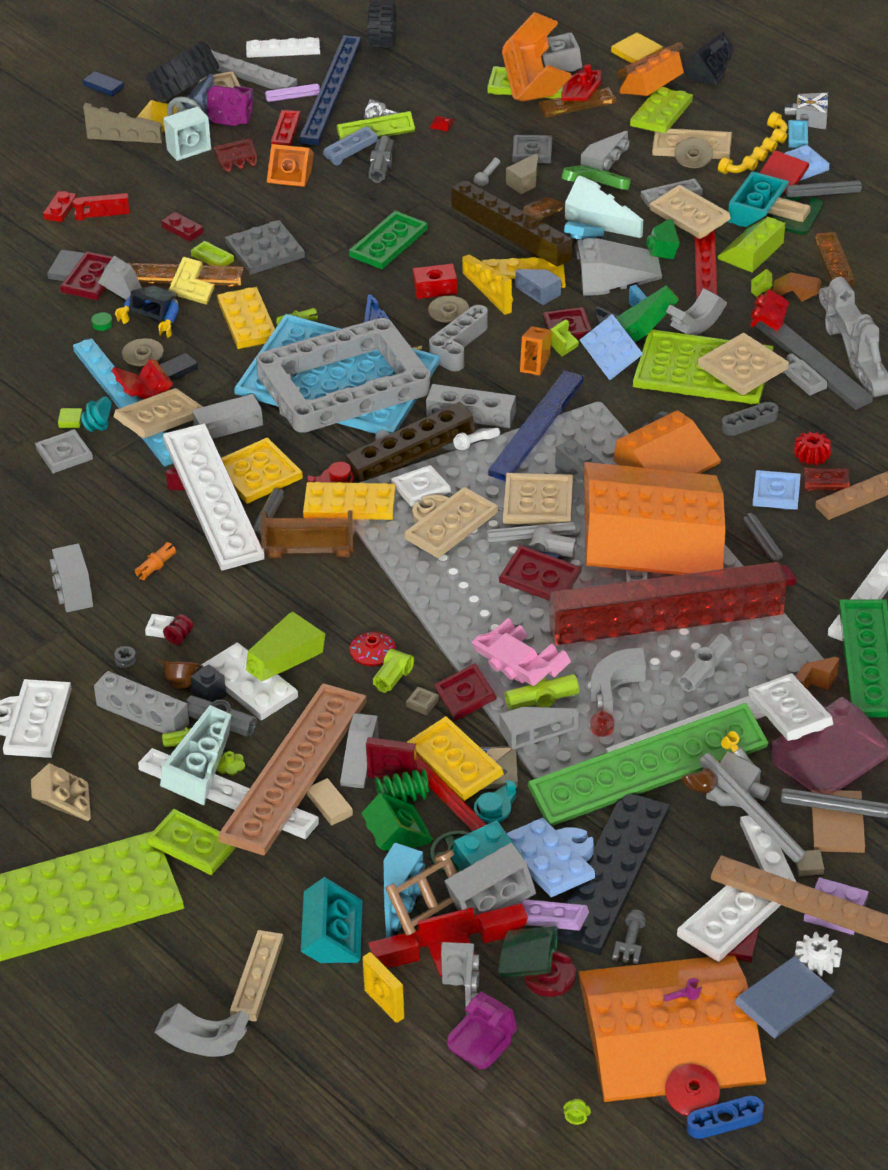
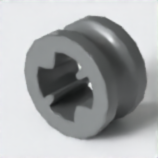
M122 646L115 650V664L118 667L129 668L135 664L136 654L133 648Z

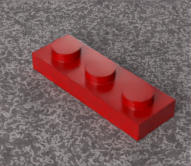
M281 111L271 145H292L301 118L300 111Z

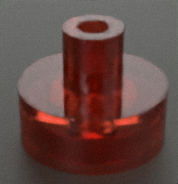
M599 711L594 714L590 719L591 732L600 737L612 734L614 731V718L605 711Z

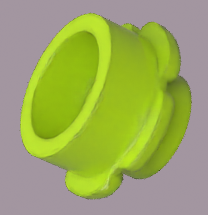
M573 1099L564 1105L565 1119L571 1124H583L591 1112L590 1107L586 1106L585 1102L580 1099Z

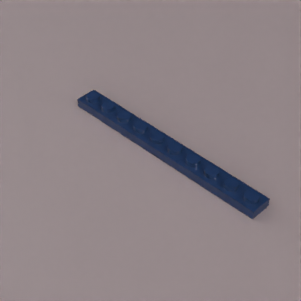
M343 35L300 135V143L319 145L360 48L361 37Z

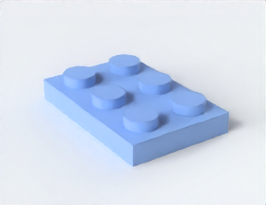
M613 314L580 339L609 380L643 355Z

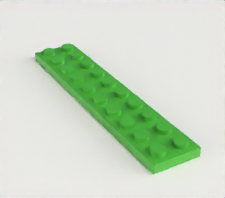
M746 702L533 779L528 782V787L544 819L551 826L617 803L620 798L627 794L638 795L679 780L686 774L701 772L704 768L700 765V758L706 753H710L720 763L727 751L732 752L731 749H724L721 745V740L730 731H735L738 734L739 742L736 745L738 747L741 746L746 755L766 748L768 741Z

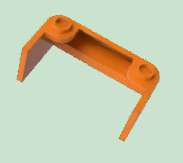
M536 12L507 40L502 49L512 96L519 101L553 96L572 77L571 73L547 65L545 68L543 67L541 55L549 47L547 35L558 25V22Z

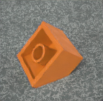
M272 144L267 183L305 187L312 171L314 152L310 148Z

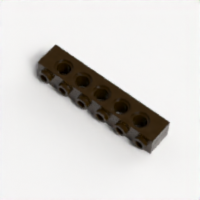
M461 402L455 403L347 454V463L350 465L351 472L359 483L384 475L452 443L459 433L469 435L475 432L473 415Z

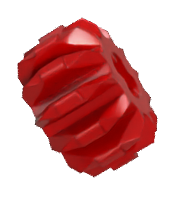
M808 431V434L801 433L794 443L795 457L799 458L800 463L806 462L807 466L809 464H814L815 466L818 463L824 464L825 460L829 459L831 455L830 439L826 438V434L819 435L818 431L816 433Z

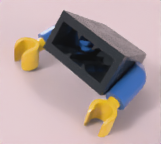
M156 286L131 290V295L123 304L124 308H118L115 311L117 321L122 319L123 324L127 323L130 319L128 315L129 310L160 321L164 320L165 322H161L158 326L159 335L161 336L162 332L166 331L167 338L172 335L170 324L174 323L179 311V303L176 300L177 294Z

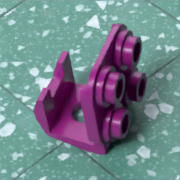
M213 86L209 89L207 94V116L212 122L237 126L239 123L247 124L250 121L253 112L252 88Z
M480 992L465 1008V1011L469 1014L449 1034L447 1046L455 1055L477 1068L486 1069L510 1046L511 1036L516 1032L517 1025L511 1008Z

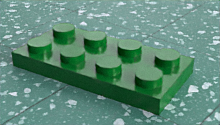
M394 211L349 250V257L383 269L428 230V223Z

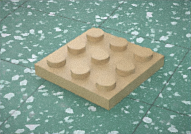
M742 333L698 359V366L741 395H744L787 370L789 362L747 334Z
M506 473L503 524L545 525L571 522L573 475Z

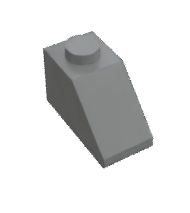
M116 256L106 266L98 282L126 300L131 295V290L142 288L132 266Z

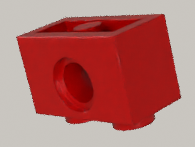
M453 264L413 268V286L416 298L457 295V277Z

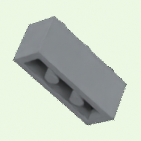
M253 394L192 410L194 426L205 423L212 439L263 425L262 409Z

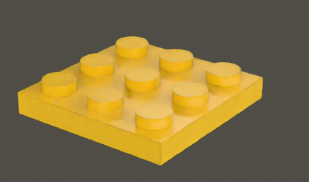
M268 438L221 458L237 495L246 504L270 494L275 488L281 489L303 478L302 471Z

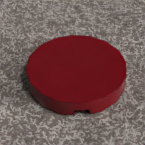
M546 950L537 956L536 954L532 955L526 961L523 977L526 986L532 992L540 996L554 997L562 995L571 989L575 983L576 968L567 955L559 951Z

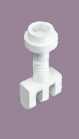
M482 428L470 435L459 433L454 438L453 443L455 448L466 450L469 448L470 443L499 436L500 430L498 428Z

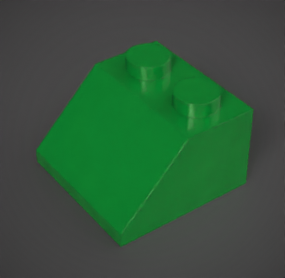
M380 792L362 812L367 822L366 827L373 833L376 845L383 851H390L394 843L416 848L431 843L433 840L415 806Z

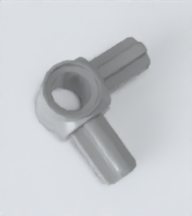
M369 99L364 118L371 119L398 114V112L386 109V105L380 101Z

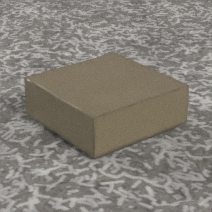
M417 687L406 700V707L427 716L439 701V695Z
M820 850L805 851L804 858L796 863L798 876L824 875V865Z

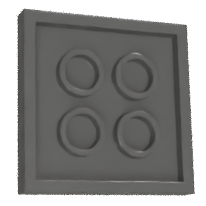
M280 220L225 237L227 246L250 275L305 257L303 248Z

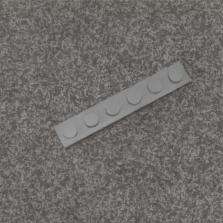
M211 50L219 63L217 71L223 73L233 71L237 78L273 90L297 86V79L288 75H283Z

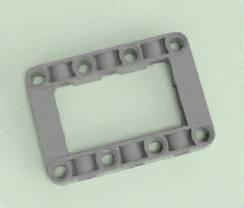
M387 318L374 319L260 353L256 358L257 377L279 406L293 429L298 432H309L424 397L430 391V371L399 333L392 321ZM374 350H379L397 374L368 381L357 387H348L328 393L326 396L313 400H305L300 393V388L296 387L291 380V375Z

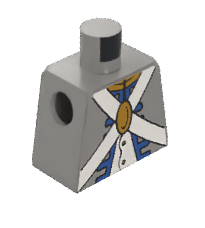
M828 93L798 94L797 104L785 103V115H796V120L808 121V127L826 129Z

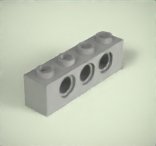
M432 384L426 399L427 417L455 403L461 402L473 415L474 423L510 428L516 413L515 395Z
M107 671L94 685L97 706L163 734L184 730V727L189 725L187 703L110 671Z

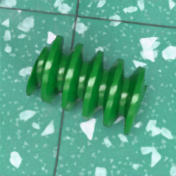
M424 768L421 771V776L417 770H413L411 777L407 772L402 773L401 779L397 773L393 774L392 781L388 775L383 776L382 783L378 777H375L377 795L381 792L396 799L401 797L407 803L408 796H411L413 801L416 802L417 795L420 794L423 800H426L429 789Z

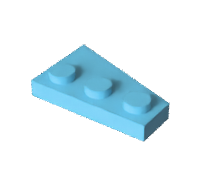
M568 220L564 232L571 233L570 237L576 239H596V236H604L605 228Z

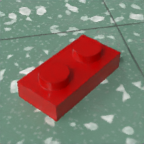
M58 191L43 212L44 219L63 222L72 209L73 200L77 198V195L66 191Z

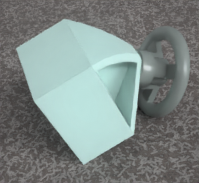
M176 97L171 100L167 107L168 116L164 117L168 152L178 161L211 150L208 116L202 111L199 104L187 97ZM182 102L190 104L194 108H185ZM174 105L179 109L176 114L173 113Z

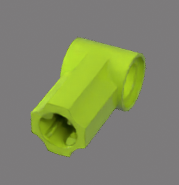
M392 648L389 649L384 658L383 666L373 678V685L383 693L391 691L402 675H409L414 665V657Z

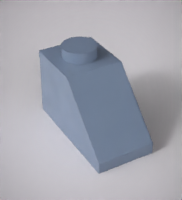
M518 269L515 271L516 288L540 304L544 305L561 296V279L550 271Z

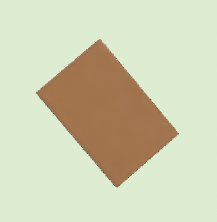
M811 790V792L862 799L861 791ZM811 807L814 850H820V852L865 853L863 815Z

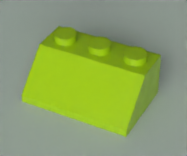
M770 217L762 219L749 226L718 255V259L753 273L784 243L785 223Z

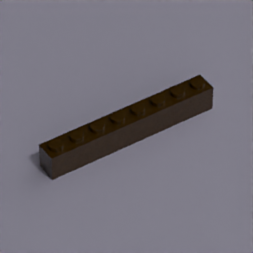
M462 181L451 187L453 209L557 267L572 260V238L473 185L469 181Z

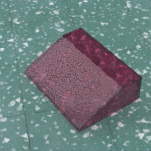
M840 697L824 708L832 716L833 725L821 731H814L803 735L799 739L788 741L782 735L772 742V764L808 789L815 790L817 793L831 795L888 758V741L859 707L844 697Z

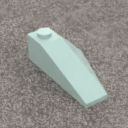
M580 175L577 177L565 202L566 220L605 228V231L638 238L643 236V219L628 207L620 206L614 201L615 197L611 194L606 195L600 190L601 186L596 182Z

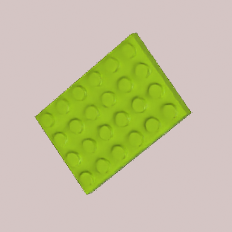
M651 330L642 351L643 355L640 357L633 379V387L757 405L760 404L765 383L741 395L698 366V359L730 340ZM764 345L765 347L773 351L774 346Z

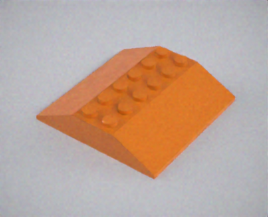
M584 462L586 566L722 579L725 513L723 491L716 475Z
M726 955L719 962L711 957L579 971L578 975L604 1102L665 1095V1084L668 1076L677 1067L686 1064L700 1065L711 1071L716 1077L720 1089L766 1084L757 1023L734 1003L739 995L748 990L746 978L735 956ZM690 978H697L699 980L696 988L702 987L698 999L691 1000L685 996L665 1002L663 995L686 988L687 981ZM689 1084L691 1090L696 1091L699 1089L696 1084Z

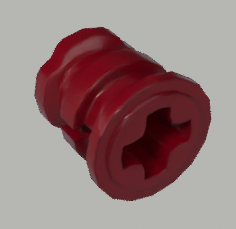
M179 614L175 620L163 629L164 637L170 643L180 645L188 633L193 630V622L186 615Z

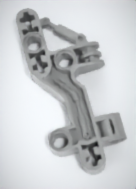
M837 277L830 282L828 287L819 289V299L826 310L825 325L829 335L841 333L851 368L864 389L873 397L887 395L888 372L881 363L879 328L873 322L870 315H862L855 305L854 291L846 279Z

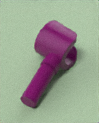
M690 978L687 981L686 988L663 995L665 1002L685 996L691 1000L698 999L702 987L696 988L699 980L697 978Z

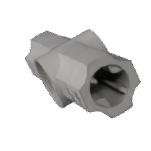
M721 633L714 635L704 647H700L695 651L694 659L677 677V683L683 690L687 692L695 691L705 679L714 675L715 667L732 649V642L729 641L727 636Z

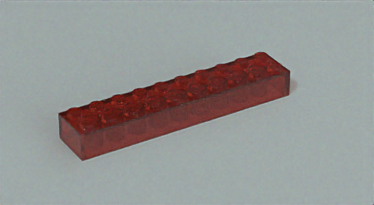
M780 562L554 591L550 592L549 626L554 644L562 645L784 615L787 580Z

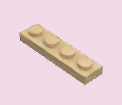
M262 930L257 931L230 1009V1016L242 1010L250 1016L248 1020L257 1021L284 941L283 934Z

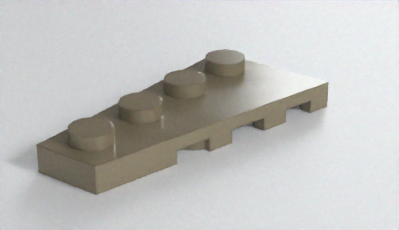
M85 103L83 106L88 139L162 143L163 141L162 124L141 117L132 118L122 112L117 114L108 111V108L101 107L99 109L92 107V104Z

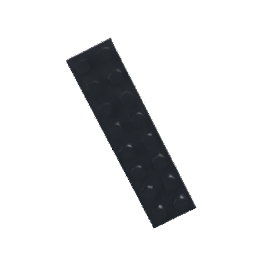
M627 794L618 800L594 848V854L587 862L594 869L595 878L576 886L567 904L587 905L589 913L580 931L554 928L552 941L601 955L669 813L670 804L635 794Z

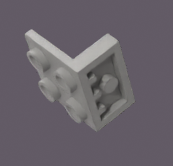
M442 942V983L465 985L467 1007L470 1001L478 994L479 955L474 954V944Z

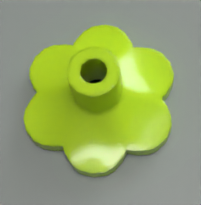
M231 751L224 753L220 758L217 772L227 774L228 776H235L238 771L245 769L243 756L241 754H234Z

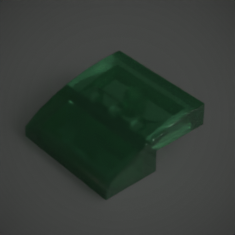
M549 926L508 930L501 950L498 974L501 977L551 973L552 953L557 952L558 927Z

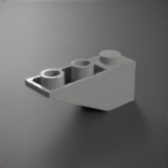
M623 131L589 145L581 154V165L604 171L610 170L612 164L629 147L628 131Z

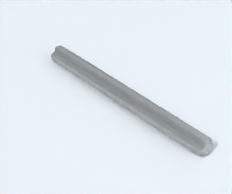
M706 753L700 758V765L704 769H710L717 776V782L794 862L797 863L804 858L805 851L710 753Z

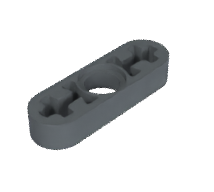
M764 402L727 415L722 419L721 430L726 435L734 436L774 422L778 418V406L772 402ZM751 417L754 418V420H747L745 418Z

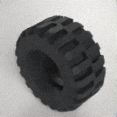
M201 41L145 75V80L157 100L164 103L219 69V63L207 43Z

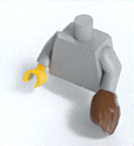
M730 731L721 740V745L724 749H731L732 752L727 751L720 764L752 797L765 801L770 787L760 784L761 770L749 759L741 746L738 747L736 745L739 742L738 734L735 731ZM705 768L702 772L690 773L681 777L682 782L691 790L707 793L706 799L716 801L720 806L741 807L717 782V776L710 769Z

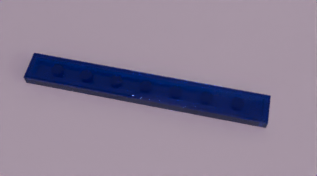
M566 370L563 371L488 469V476L506 481V473H515L581 386L584 376Z

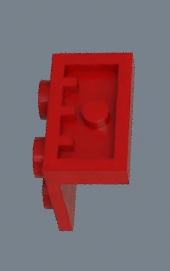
M150 358L142 368L140 375L113 367L111 370L116 377L115 380L123 386L124 392L131 397L136 395L143 400L168 391L173 384L158 362Z

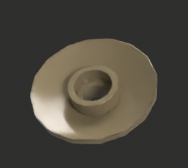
M698 138L683 140L675 148L677 162L688 168L703 167L713 157V149L710 144Z
M443 296L430 303L428 312L436 321L451 323L467 311L469 305L462 298Z
M146 338L133 340L125 345L122 350L123 359L134 366H145L149 358L159 361L164 353L163 346L158 341Z

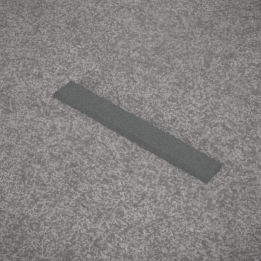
M761 321L755 325L788 354L793 353L794 356L808 364L827 381V386L855 410L872 403L873 396L784 322L777 332Z

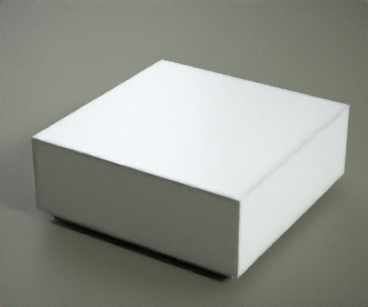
M152 614L145 629L146 635L165 638L163 629L174 620V617Z

